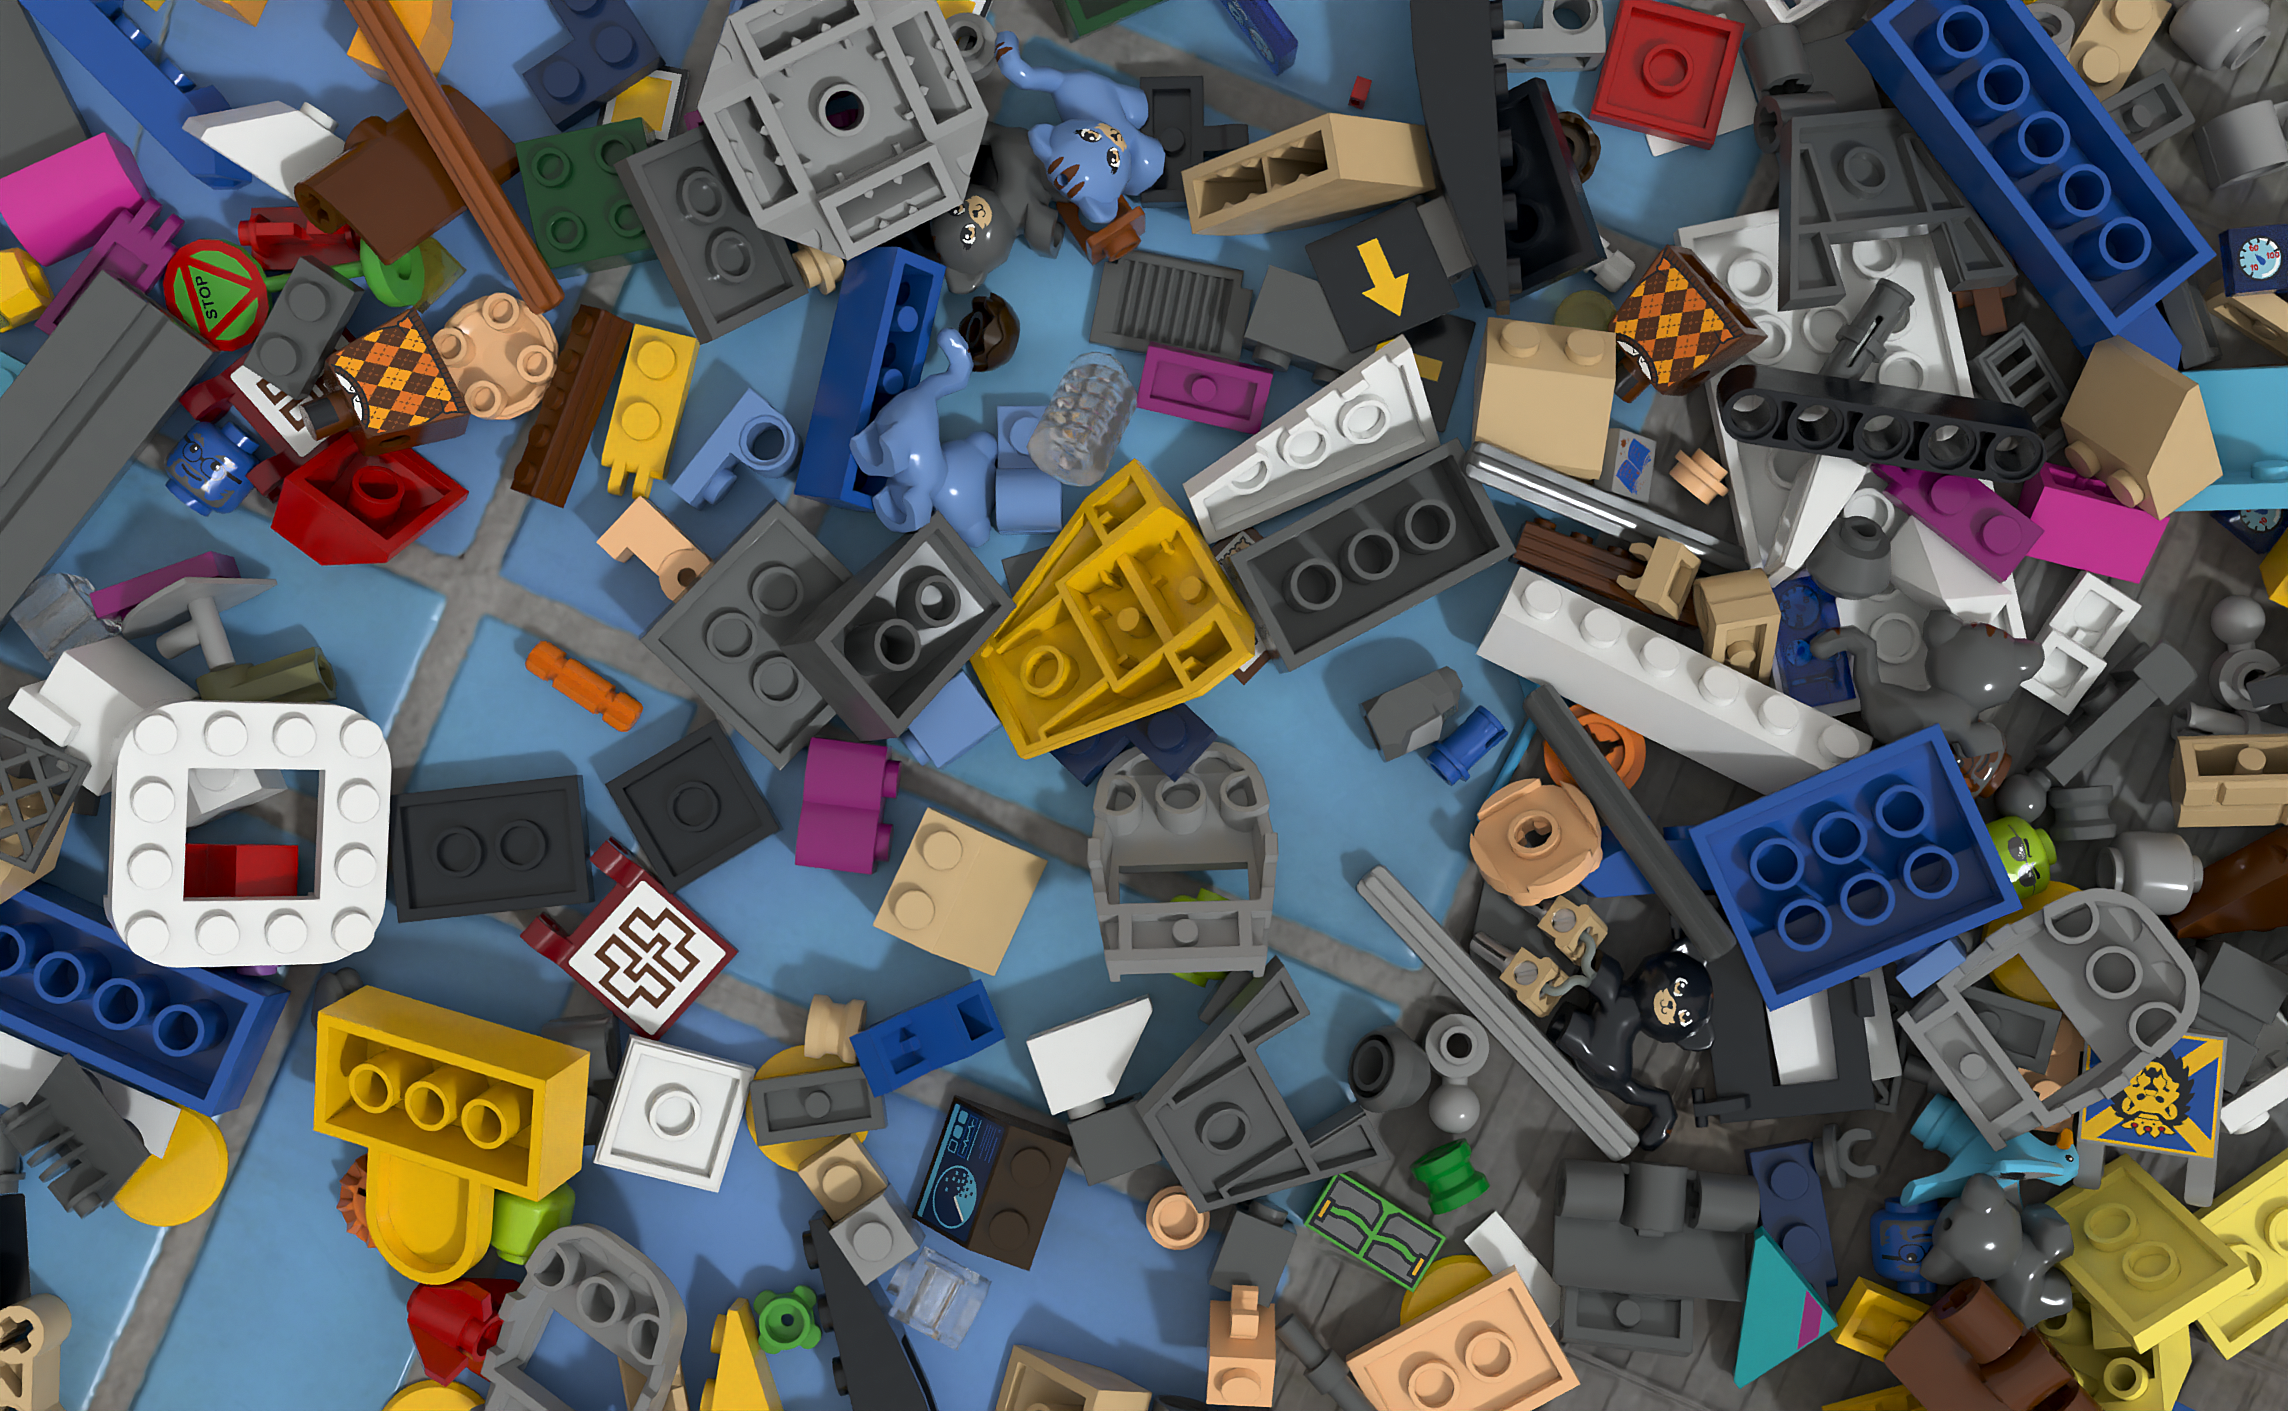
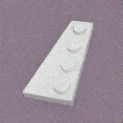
M1401 334L1182 484L1201 533L1208 545L1441 446L1413 351L1405 336Z

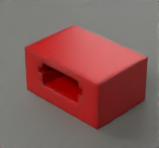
M1357 76L1348 103L1349 106L1363 110L1372 80Z

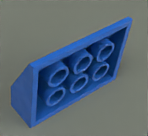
M1939 723L1930 725L1688 828V832L1732 932L1736 937L1740 950L1763 1001L1770 1012L2023 908Z

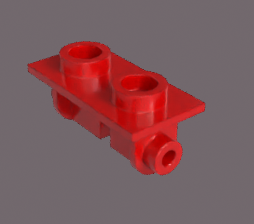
M300 207L251 208L250 219L241 220L238 224L240 244L242 246H251V256L261 265L263 271H293L300 256L308 255L314 256L328 266L360 260L361 237L348 224H345L333 234L324 233L307 219Z

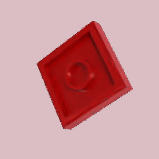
M1619 0L1588 119L1710 150L1715 142L1745 23L1653 0Z

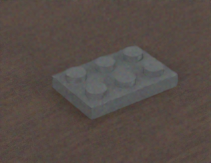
M705 124L613 164L700 345L713 341L809 293L784 238L755 226Z

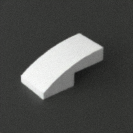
M2081 570L2034 639V641L2040 642L2044 649L2045 660L2042 668L2032 679L2022 682L2020 686L2069 716L2106 667L2107 663L2103 657L2142 606L2136 600L2093 573Z

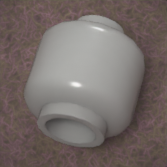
M2173 0L2171 8L2177 13L2171 21L2169 37L2205 70L2215 71L2225 66L2232 71L2237 69L2261 48L2271 33L2265 27L2269 20L2270 8L2263 0Z
M2126 831L2113 838L2109 847L2101 849L2096 862V882L2098 888L2121 891L2139 899L2156 915H2174L2186 908L2192 893H2197L2201 889L2203 866L2200 858L2197 855L2191 854L2188 844L2180 835L2171 832Z

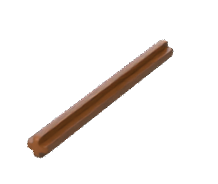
M343 0L529 310L535 315H539L557 307L565 298L563 289L389 0Z

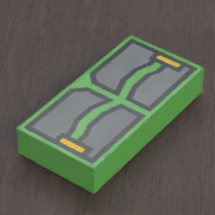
M1346 1173L1328 1178L1302 1221L1306 1227L1412 1293L1446 1240V1236Z

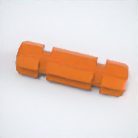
M540 641L532 649L525 662V667L528 671L543 681L546 680L548 682L551 679L553 681L552 687L592 714H603L602 720L618 731L628 732L636 724L643 711V706L640 702L625 692L616 693V686L576 659L570 658L567 660V653L550 642Z

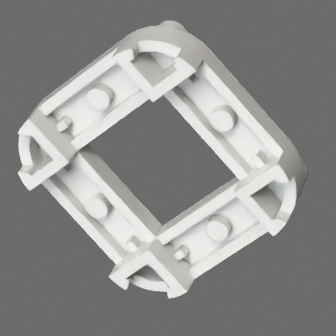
M168 698L156 701L154 705L138 713L127 723L119 737H114L108 760L113 765L108 895H103V904L107 920L111 923L114 931L135 954L154 964L176 968L322 964L340 960L354 952L364 950L371 944L374 932L381 921L385 908L391 790L390 753L382 731L376 723L354 710L323 701L310 703ZM188 768L319 770L314 892H308V896L183 898Z

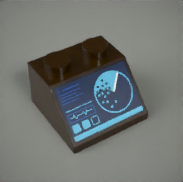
M954 1095L912 1218L967 1250L1030 1271L1072 1150L1073 1140L1071 1135Z

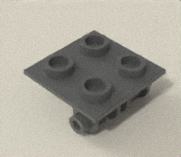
M70 1053L63 1056L27 1106L20 1102L8 1109L0 1117L6 1125L2 1133L9 1139L22 1157L49 1141L47 1145L27 1160V1164L31 1168L41 1164L57 1153L62 1157L49 1166L39 1176V1179L43 1183L48 1182L70 1168V1171L52 1181L48 1189L61 1203L67 1213L75 1210L81 1219L90 1215L100 1206L103 1209L107 1207L151 1156V1153L144 1146V1139L139 1129L131 1121L122 1119L104 1097L102 1086L95 1075L89 1070L81 1068Z

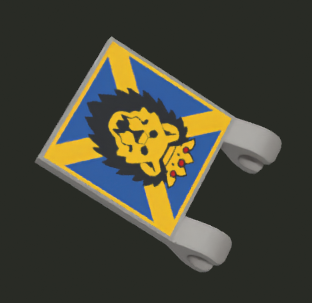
M2188 1028L2186 1034L2163 1056L2153 1059L2130 1080V1086L2110 1099L2104 1098L2080 1110L2076 1151L2079 1155V1168L2077 1176L2073 1178L2074 1185L2079 1188L2092 1190L2100 1188L2101 1178L2105 1170L2106 1145L2188 1158L2184 1193L2185 1202L2194 1206L2210 1207L2213 1203L2216 1182L2228 1033ZM2084 1041L2082 1073L2100 1062V1059L2086 1041Z

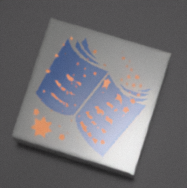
M1608 428L1602 472L1599 480L1594 479L1593 486L1634 503L1648 504L1657 441L1621 428Z

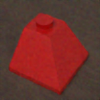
M348 432L285 477L271 529L321 566L387 563L466 501L469 491L411 448L372 457L363 456L352 435Z

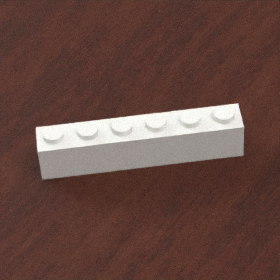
M1521 566L1497 606L1476 652L1477 655L1540 686L1550 684L1559 695L1764 795L1771 794L1869 752L1874 738Z

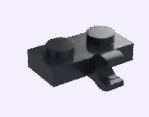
M1203 76L1140 77V89L1144 91L1148 102V118L1140 128V132L1158 139L1165 152L1163 174L1151 187L1141 193L1142 208H1187L1181 171L1204 163L1205 157L1216 158L1249 145L1248 125L1225 124L1204 126Z

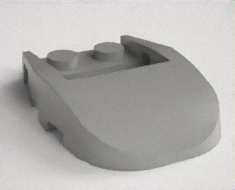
M1213 742L1175 783L1136 746L1119 754L1104 769L1096 788L1093 805L1095 820L1092 838H1087V861L1090 867L1094 900L1110 982H1119L1120 975L1253 971V977L1264 976L1275 891L1276 867L1279 856L1278 834L1272 830L1268 812L1270 801L1264 778L1252 759L1240 750L1224 743ZM1248 869L1249 900L1120 904L1119 873Z
M2091 888L2066 895L2043 906V909L2015 923H2007L1985 938V941L1966 957L1965 962L1947 973L1936 983L1937 986L1911 1011H1906L1897 1021L1993 1150L1997 1152L2007 1147L2005 1142L2042 1125L2046 1129L2072 1117V1114L2104 1098L2110 1099L2130 1086V1080L2153 1059L2163 1056L2186 1034L2198 1012L2200 984L2196 969L2187 953L2158 916L2145 903L2121 891ZM2018 953L2100 1059L2099 1063L2042 1101L1960 994V992Z
M583 1223L562 1227L551 1232L547 1238L539 1243L524 1267L527 1275L517 1291L506 1293L498 1312L499 1318L504 1322L497 1344L487 1349L480 1373L491 1381L484 1404L471 1408L470 1411H575L523 1372L545 1331L553 1310L647 1377L633 1411H662L678 1367L687 1332V1314L677 1289L666 1274L651 1259L604 1227Z

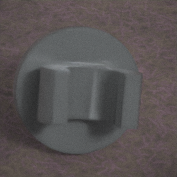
M1837 1123L1825 1124L1823 1137L1814 1138L1813 1157L1818 1175L1820 1177L1828 1176L1834 1189L1846 1187L1848 1174L1857 1178H1872L1881 1173L1880 1165L1861 1166L1855 1162L1852 1155L1853 1148L1858 1142L1876 1140V1132L1870 1129L1855 1128L1842 1135Z

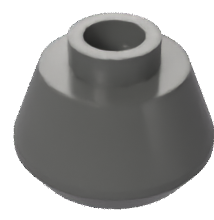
M1851 516L1849 518H1840L1832 522L1804 564L1813 582L1825 592L1847 600L1866 599L1883 592L1889 585L1891 580L1890 540L1880 525L1867 517Z
M1383 1025L1363 1036L1356 1044L1349 1060L1348 1081L1355 1099L1362 1108L1374 1113L1387 1112L1412 1106L1422 1097L1431 1081L1430 1063L1425 1051L1404 1031L1395 1026Z

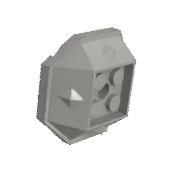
M759 0L726 16L696 103V108L755 226L847 261L963 204L970 182L969 176L989 116L937 0ZM839 91L850 92L858 103V115L855 121L845 128L833 127L827 120L825 113L828 99Z

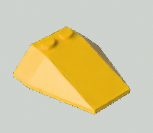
M1134 458L1084 499L1012 598L1017 607L970 657L969 661L1018 756L1027 760L1203 696L1255 656V623L1199 529L1145 466Z

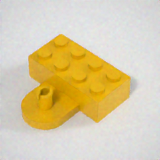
M369 985L318 1011L313 1130L368 1148L365 1203L367 1226L378 1251L395 1270L411 1280L429 1285L446 1284L456 1280L475 1266L487 1252L492 1235L495 1189L539 1202L581 1170L590 1051Z

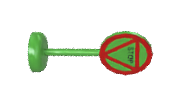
M201 238L180 247L168 262L163 281L165 303L169 312L220 350L235 351L256 341L273 309L271 293L282 291L291 273L266 277L261 265L243 247L225 239ZM361 239L359 261L329 266L347 279L364 276L367 285L375 297L388 307L413 306L421 299L423 293L425 270L418 245L391 265H384Z

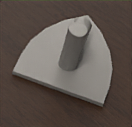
M184 577L140 602L126 615L121 624L124 639L128 641L170 630L159 636L156 641L158 651L163 657L173 659L201 644L210 672L226 670L233 667L236 662L219 613L278 585L276 579Z

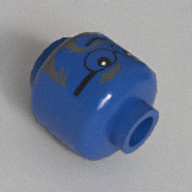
M230 420L222 429L213 423L197 422L166 456L164 468L170 479L166 482L165 486L184 504L205 517H208L212 511L221 514L231 513L236 510L255 487L247 479L246 475L261 463L253 454L260 446V443Z
M1901 1196L1884 1199L1885 1207L1874 1212L1869 1221L1872 1264L1875 1272L1886 1279L1897 1281V1291L1902 1293L1924 1294L1937 1291V1283L1930 1282L1921 1276L1920 1267L1924 1257L1933 1248L1932 1232L1936 1220L1943 1209L1938 1207V1199L1903 1208L1901 1205Z

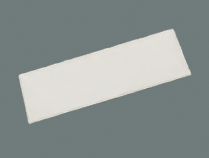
M1494 1211L1464 1241L1493 1276L1515 1264L1544 1318L1551 1327L1560 1317L1561 1287L1553 1281V1278L1502 1217Z

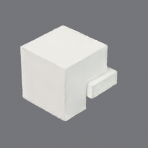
M115 636L64 651L47 680L20 687L8 709L60 747L67 746L64 753L91 764L92 767L82 785L95 795L101 796L112 791L113 765L108 762L109 753L114 737H119L127 723L138 713L154 705L156 701L168 698L199 700L201 696L121 636ZM59 760L56 764L64 772L70 770L68 764L64 761Z

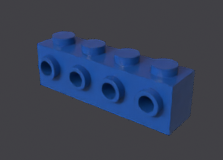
M874 247L847 261L794 495L844 510L876 513L872 498L885 486L888 477L869 476L862 472L851 453L850 440L872 423L879 411L894 396L920 384L946 266L900 247Z

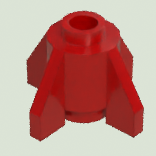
M459 1277L452 1282L440 1285L420 1283L413 1290L407 1302V1312L409 1313L407 1324L425 1375L447 1387L467 1367L473 1373L490 1382L480 1373L487 1349L497 1344L504 1322L499 1318L498 1312L506 1293L517 1291L520 1283L514 1279Z

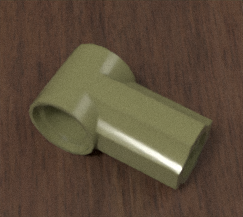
M319 647L304 649L255 666L252 663L234 665L226 670L209 672L195 680L201 700L316 703V701L329 702L337 699V682L332 666Z

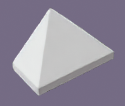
M1913 515L1905 519L1890 539V583L1928 613L1931 610H1947L1956 614L1963 621H1979L1991 624L2013 595L2011 591L1998 583Z

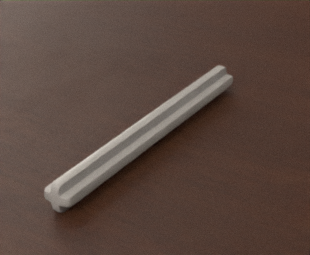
M1379 864L1364 875L1357 884L1356 889L1370 906L1610 1160L1617 1162L1628 1156L1637 1146L1640 1139L1639 1134L1581 1075L1574 1065L1386 866Z

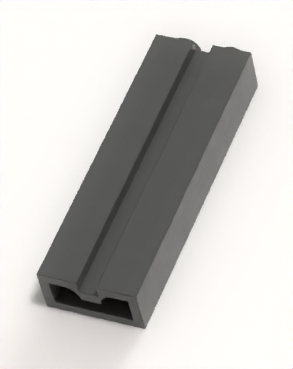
M114 270L100 271L0 398V632L181 403L178 400L197 384L222 352V350Z

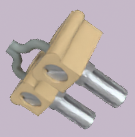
M1559 895L1555 901L1543 899L1538 903L1543 906V909L1536 905L1519 906L1539 919L1540 922L1537 926L1576 966H1581L1585 976L1574 975L1569 977L1549 957L1539 959L1523 947H1521L1518 953L1512 952L1485 932H1479L1475 937L1506 958L1505 961L1473 939L1470 943V949L1501 970L1502 975L1499 979L1517 994L1516 996L1519 1001L1540 1018L1548 1016L1560 998L1573 986L1582 985L1587 988L1591 984V981L1597 975V972L1591 967V961L1597 947L1608 934L1607 925L1588 905L1582 904L1578 907L1562 895Z

